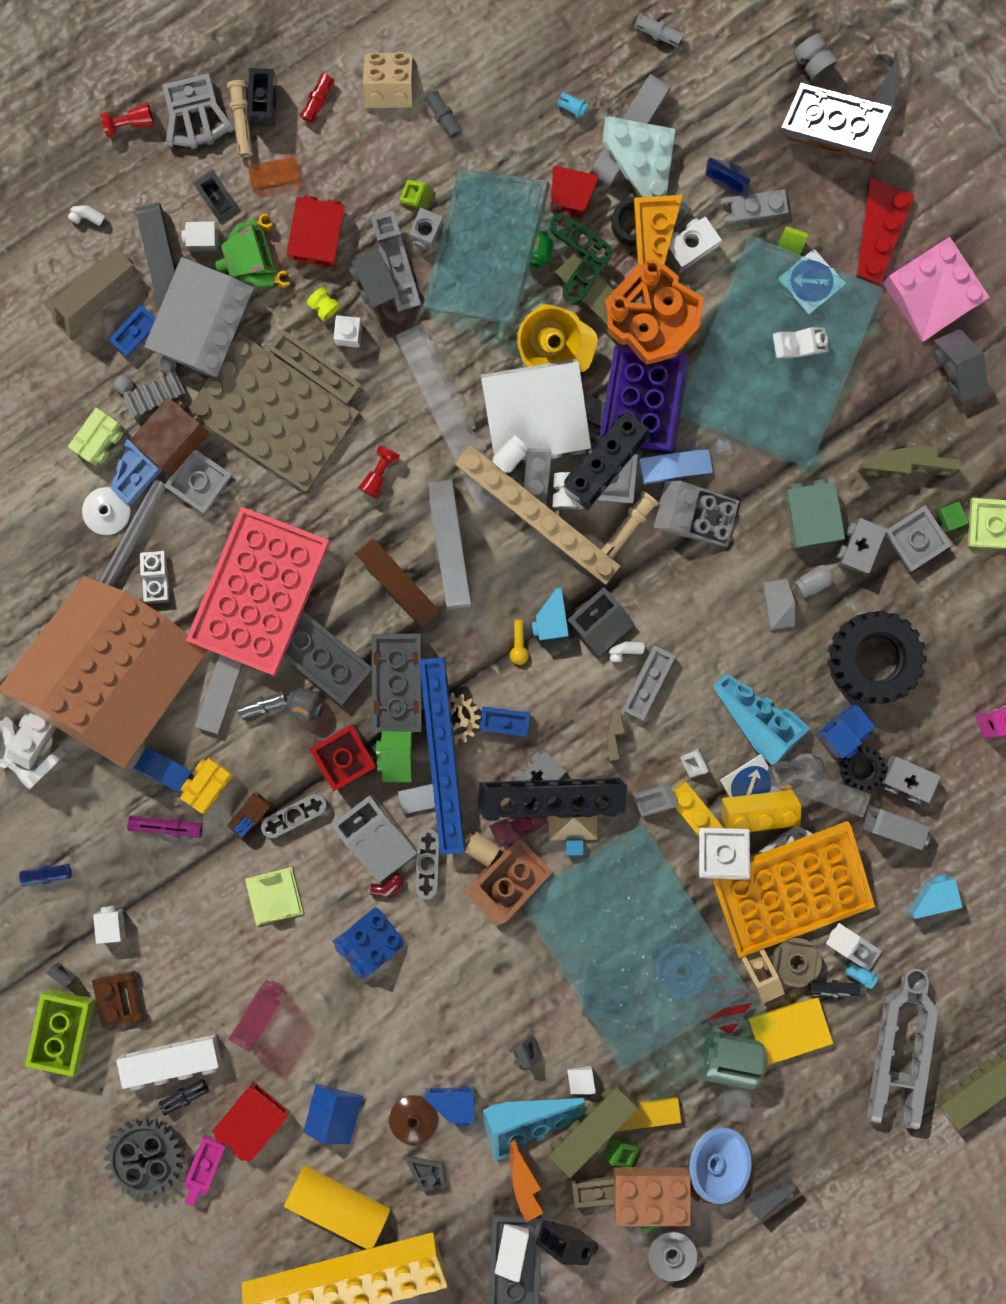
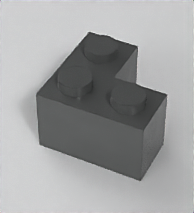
M378 249L350 261L352 267H349L348 270L354 282L359 281L362 285L363 290L359 292L365 304L370 303L372 307H375L399 296Z
M961 329L934 340L935 351H933V357L938 365L941 364L948 374L949 382H947V388L952 396L955 395L961 402H964L988 391L984 352Z

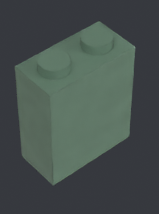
M827 479L813 481L812 486L804 487V483L789 485L790 489L783 492L793 549L839 542L845 539L835 482L828 483Z

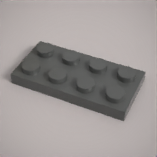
M304 610L302 611L284 658L343 706L372 671V667Z
M492 1214L489 1304H538L540 1247L536 1245V1241L541 1229V1215L526 1222L523 1215ZM504 1224L529 1229L519 1282L495 1274Z

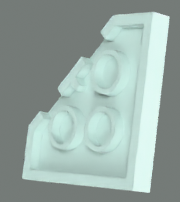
M610 116L605 117L602 143L608 151L610 150L617 161V166L635 188L636 195L638 197L667 195L675 129Z

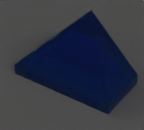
M714 158L707 160L706 176L745 198L748 196L750 179L741 166Z

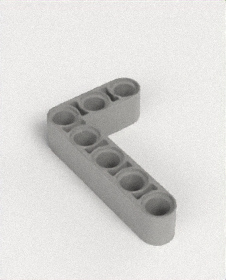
M450 479L428 483L430 506L447 611L471 607L453 481Z

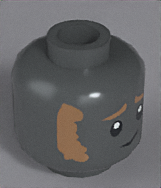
M300 687L290 693L286 702V708L291 717L304 722H312L315 717L319 718L321 716L324 704H321L319 693Z

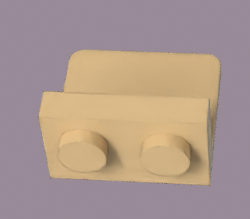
M373 52L365 54L363 72L365 108H413L412 54L404 52Z

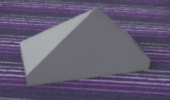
M788 580L763 582L770 630L794 627L795 599Z

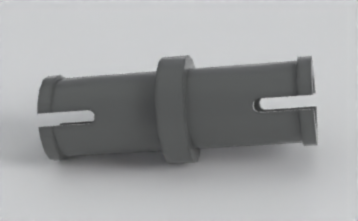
M438 90L431 91L426 95L425 100L434 112L435 120L437 123H441L449 139L458 137L462 129L454 119L452 109L446 106Z
M284 691L265 698L263 696L257 697L256 701L237 706L239 717L244 721L260 714L263 716L267 715L268 711L286 706L287 697Z

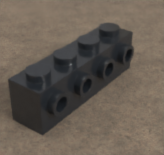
M625 412L622 417L618 416L615 418L610 426L612 429L606 436L603 434L595 443L596 448L591 454H585L579 463L581 466L575 473L573 471L569 473L564 480L565 485L563 487L565 493L587 510L592 507L650 437L649 428L628 412Z

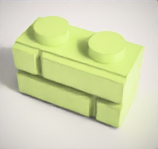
M95 408L68 447L96 466L98 462L101 464L106 460L109 455L108 448L112 443L116 444L123 435L121 430L124 427L98 408Z

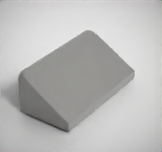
M432 783L397 791L403 814L435 808Z

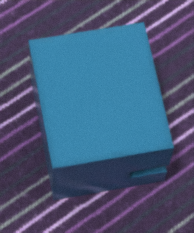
M566 840V855H583V840Z

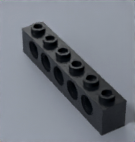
M620 778L479 782L477 810L483 818L489 821H497L504 817H509L512 820H521L523 817L545 819L547 816H557L559 818H569L570 815L593 817L594 814L612 817L616 816L617 813H625L627 784ZM580 795L579 800L572 803L573 798ZM599 795H603L600 801L595 802ZM557 796L553 803L548 804L550 798ZM533 797L531 803L524 804L527 798ZM510 798L507 804L500 805L503 799Z

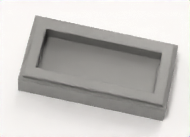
M669 782L632 795L642 817L679 805Z

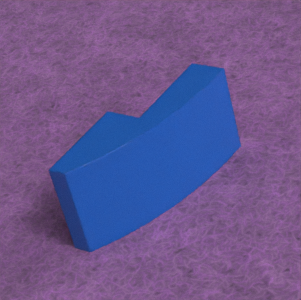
M145 747L133 768L175 792L181 791L180 789L191 773L189 769Z

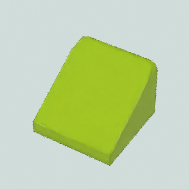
M407 179L399 202L417 210L420 207L427 210L434 190L426 183Z
M787 226L781 234L777 250L799 256L809 234Z

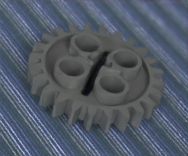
M137 1117L133 1120V1126L127 1121L124 1124V1129L119 1127L116 1130L117 1135H112L109 1138L113 1144H108L105 1149L111 1153L106 1154L104 1160L110 1161V1163L104 1169L112 1170L108 1179H117L114 1187L122 1185V1194L129 1189L131 1190V1198L137 1192H139L141 1199L145 1197L147 1192L151 1198H154L156 1190L162 1195L165 1192V1187L170 1189L173 1186L171 1180L177 1181L179 1178L176 1172L182 1171L183 1166L179 1163L183 1162L185 1156L178 1153L184 1149V1146L176 1145L181 1137L173 1138L171 1136L175 1131L174 1128L169 1131L165 1130L167 1122L160 1127L158 1126V1118L151 1124L148 1117H145L142 1123H140ZM148 1139H156L159 1143V1147H151L149 1145ZM125 1144L132 1145L135 1153H128L125 1150ZM158 1152H165V1155H155ZM142 1154H143L144 1157H150L147 1162H146L145 1158H141V1159H138V1158H139ZM131 1160H133V1162H131V1163H129V1164H124V1162H123V1161H131ZM154 1163H161L164 1166V1171H157ZM130 1169H138L140 1177H134Z

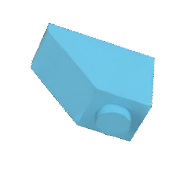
M556 588L536 615V622H532L533 635L538 636L539 641L568 637L561 588Z
M947 874L933 876L932 881L925 882L908 910L909 916L917 919L962 908L956 879L947 877Z

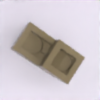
M620 709L613 710L608 724L607 754L609 761L619 759L615 735L624 733Z

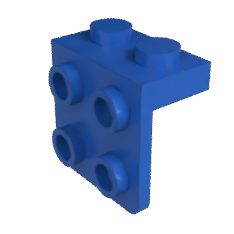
M376 907L332 941L335 944L336 951L347 959L351 964V970L362 979L375 972L405 944L399 933L379 908Z

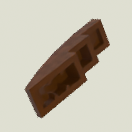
M373 537L355 552V555L422 628L440 612Z

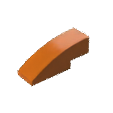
M514 1139L510 1143L509 1152L511 1181L520 1211L525 1221L528 1222L543 1214L540 1199L536 1192L541 1190L537 1175Z

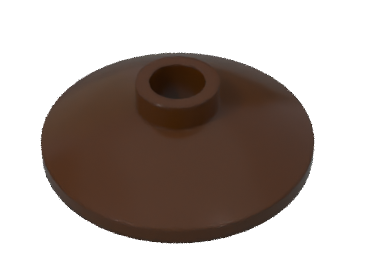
M409 1095L398 1100L392 1107L389 1116V1125L394 1136L401 1142L411 1145L427 1141L434 1134L438 1121L436 1109L424 1097L418 1095ZM409 1119H416L417 1125L411 1126L408 1123Z

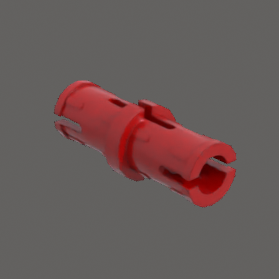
M321 73L313 91L309 92V99L300 114L304 121L314 124L319 110L322 106H325L327 94L335 82L331 76Z

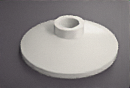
M102 487L92 491L86 497L82 507V515L86 525L92 531L101 535L118 533L127 525L131 515L130 505L110 489L111 487ZM103 506L108 507V512L106 514L101 513V508Z

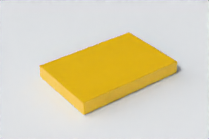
M811 997L748 1018L754 1039L759 1040L766 1048L768 1065L833 1044L818 997Z

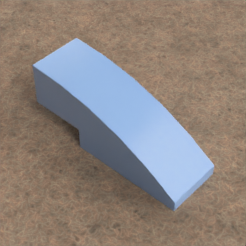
M709 449L647 457L638 461L643 485L713 474Z

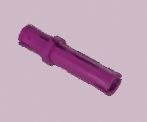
M129 816L127 830L173 835V838H179L180 836L201 838L203 823L183 822L177 818L173 821Z

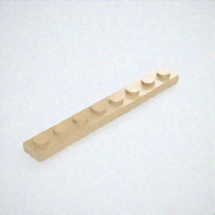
M471 445L465 449L454 463L455 466L604 585L608 583L619 569L620 565Z

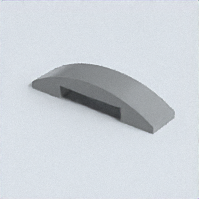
M394 210L372 216L371 221L383 261L399 293V296L394 297L397 310L402 311L421 305Z

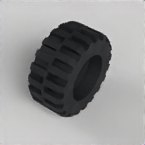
M876 611L854 616L851 620L844 622L840 626V630L835 632L832 637L834 641L832 645H829L828 653H830V659L827 660L828 667H831L833 672L830 675L833 680L838 682L837 687L842 692L845 691L848 697L859 700L862 703H892L899 698H904L909 695L908 691L917 687L919 684L917 682L918 678L923 677L925 672L922 669V665L926 663L927 656H923L922 649H926L924 642H920L918 638L921 634L917 629L910 627L911 622L907 619L902 620L900 615L895 613ZM871 635H881L889 639L897 653L895 670L891 676L880 681L864 677L859 671L855 659L859 643Z

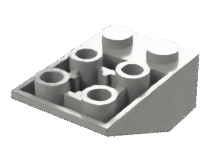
M665 481L653 528L728 547L739 500L683 481Z
M369 795L331 825L344 844L379 883L418 853L375 795Z

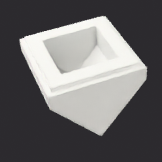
M699 748L680 757L690 779L708 773L710 770Z

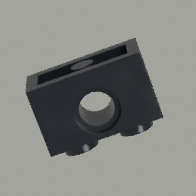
M249 68L247 104L249 122L251 126L275 127L277 77L274 69Z

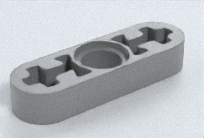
M312 794L265 818L261 824V831L268 838H276L324 813L327 809V800L321 794ZM311 799L321 800L320 811L317 812L316 809H312L307 812L310 817L306 818L305 810L300 804L304 803V807L312 804ZM291 809L300 811L301 819L299 822L293 823L289 821L288 812ZM282 814L288 828L285 829L284 824L276 828L277 833H274L272 830L268 831L266 828L269 826L268 821L271 820L273 823L282 820L279 817Z
M425 828L419 833L417 838L418 853L415 889L420 898L431 899L438 890L439 840L436 830ZM428 832L431 833V837L435 838V841L431 842L430 850L435 849L436 854L431 852L421 854V849L426 850V842L422 841V837H425ZM424 857H431L435 862L434 868L424 870L421 867V860ZM420 873L424 875L435 874V878L429 877V885L434 888V890L429 891V894H424V890L420 889V886H423L425 883V877L420 878Z

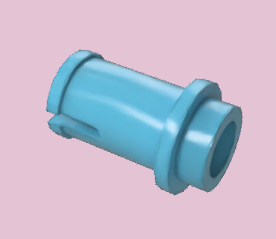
M563 91L560 95L562 99H558L557 106L574 113L576 118H579V116L584 118L589 108L586 100L583 99L581 101Z
M853 961L850 962L845 971V975L862 983L864 988L872 989L878 979L875 971L872 970L870 972Z

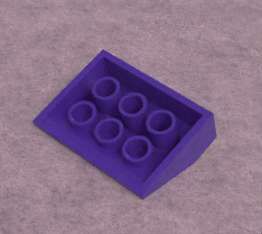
M614 346L600 436L603 434L606 436L612 429L610 426L616 417H622L625 412H628L649 428L650 437L639 450L662 454L675 453L689 367L687 355L685 353H678L674 358L646 365L630 347Z

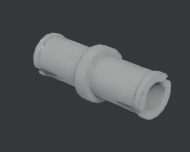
M642 13L639 14L634 26L635 29L637 28L652 35V39L656 41L660 39L676 48L683 36V32L664 25V21L660 20L658 22Z

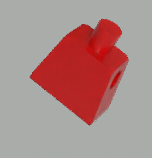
M554 165L551 211L566 214L572 219L573 216L583 218L596 189L599 175ZM562 221L561 223H558V222H557V225H559V226H561V227H565V223H566V222H564V221Z

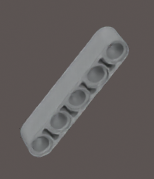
M650 74L622 119L650 124L670 92L671 86ZM604 147L594 163L590 174L599 175L598 180L611 186L621 170L616 164V159L606 147Z

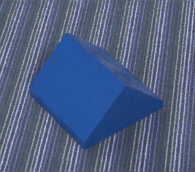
M316 1083L303 1132L323 1144H350L363 1096Z

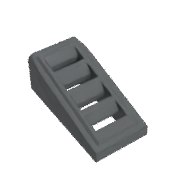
M788 1178L744 1201L759 1221H762L796 1190V1186Z

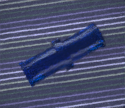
M69 863L52 867L43 865L40 869L21 871L19 879L22 886L38 883L47 885L51 881L70 879L72 877V869Z

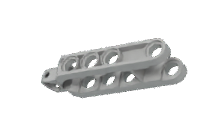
M919 968L907 969L902 976L901 988L896 989L884 998L867 1109L869 1122L882 1124L884 1104H887L889 1087L893 1085L907 1088L903 1113L904 1127L919 1129L921 1125L938 1009L927 996L929 979L926 973ZM905 1002L915 1003L919 1008L910 1074L890 1071L891 1058L895 1054V1050H893L895 1032L899 1028L897 1025L899 1007H902V1004Z

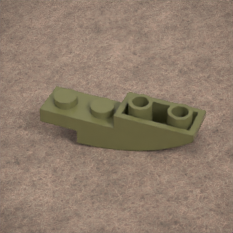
M908 447L877 455L860 464L858 471H863L864 475L878 477L879 473L888 474V478L901 480L903 476L911 474V468H913L914 472L928 473V470L937 471L938 475L951 476L952 473L960 470L961 460L937 457L938 447Z

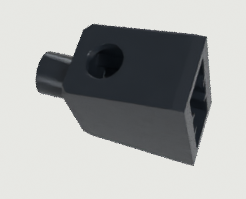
M543 1220L536 1241L537 1246L563 1265H588L590 1263L592 1255H595L598 1251V1244L595 1240L576 1227Z

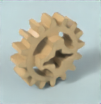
M451 693L450 703L455 702L453 709H451V715L456 712L458 707V717L461 719L460 723H456L453 726V734L461 726L468 728L464 733L454 735V743L458 745V739H462L466 743V736L468 734L472 737L475 736L472 729L480 727L475 723V720L480 719L481 716L474 714L478 706H470L472 703L471 698L464 701V694H461L458 699L454 693ZM463 706L469 710L471 720L464 717L462 713Z

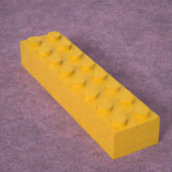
M432 1232L242 1282V1304H389L394 1301L447 1288L445 1265Z

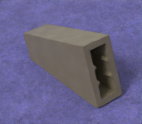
M115 248L51 301L53 323L70 339L133 276V262L130 257L125 253L121 254Z

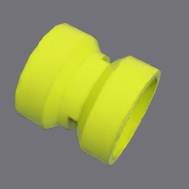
M324 287L317 289L306 302L311 309L318 311V316L322 321L328 320L340 308V304L335 299H330L329 292Z

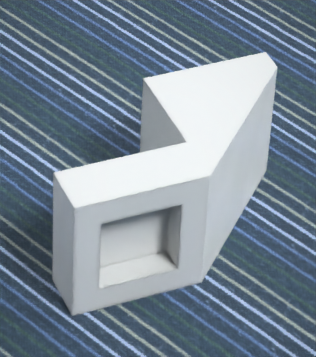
M810 327L797 332H777L773 334L776 358H795L829 352L828 336L825 328Z

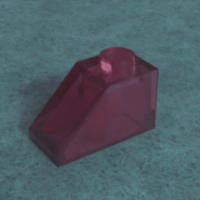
M504 817L490 824L489 827L498 847H502L548 824L546 818L523 817L521 820H512L509 817Z

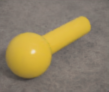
M515 619L514 648L510 651V660L516 665H523L529 658V653L524 648V620Z

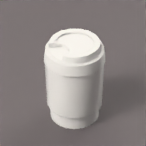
M514 435L494 455L492 462L503 472L510 473L525 456L529 447Z

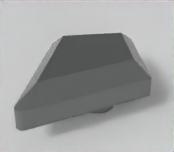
M406 1156V1161L421 1191L445 1188L442 1162Z

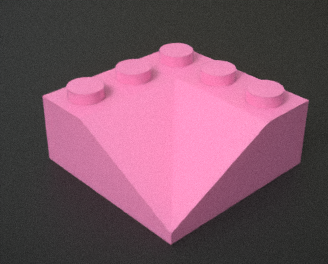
M950 237L888 276L883 282V285L921 343L990 298Z

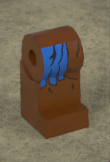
M256 791L231 819L227 827L242 839L253 826H256L273 805Z

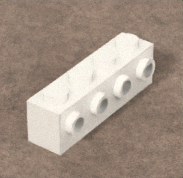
M32 712L22 717L19 723V731L16 735L12 734L5 745L7 748V758L28 770L31 769L57 727Z

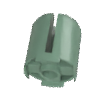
M711 1031L712 1036L707 1035L703 1045L702 1055H705V1070L700 1069L701 1079L745 1089L757 1088L765 1077L764 1073L768 1065L765 1046L759 1040Z

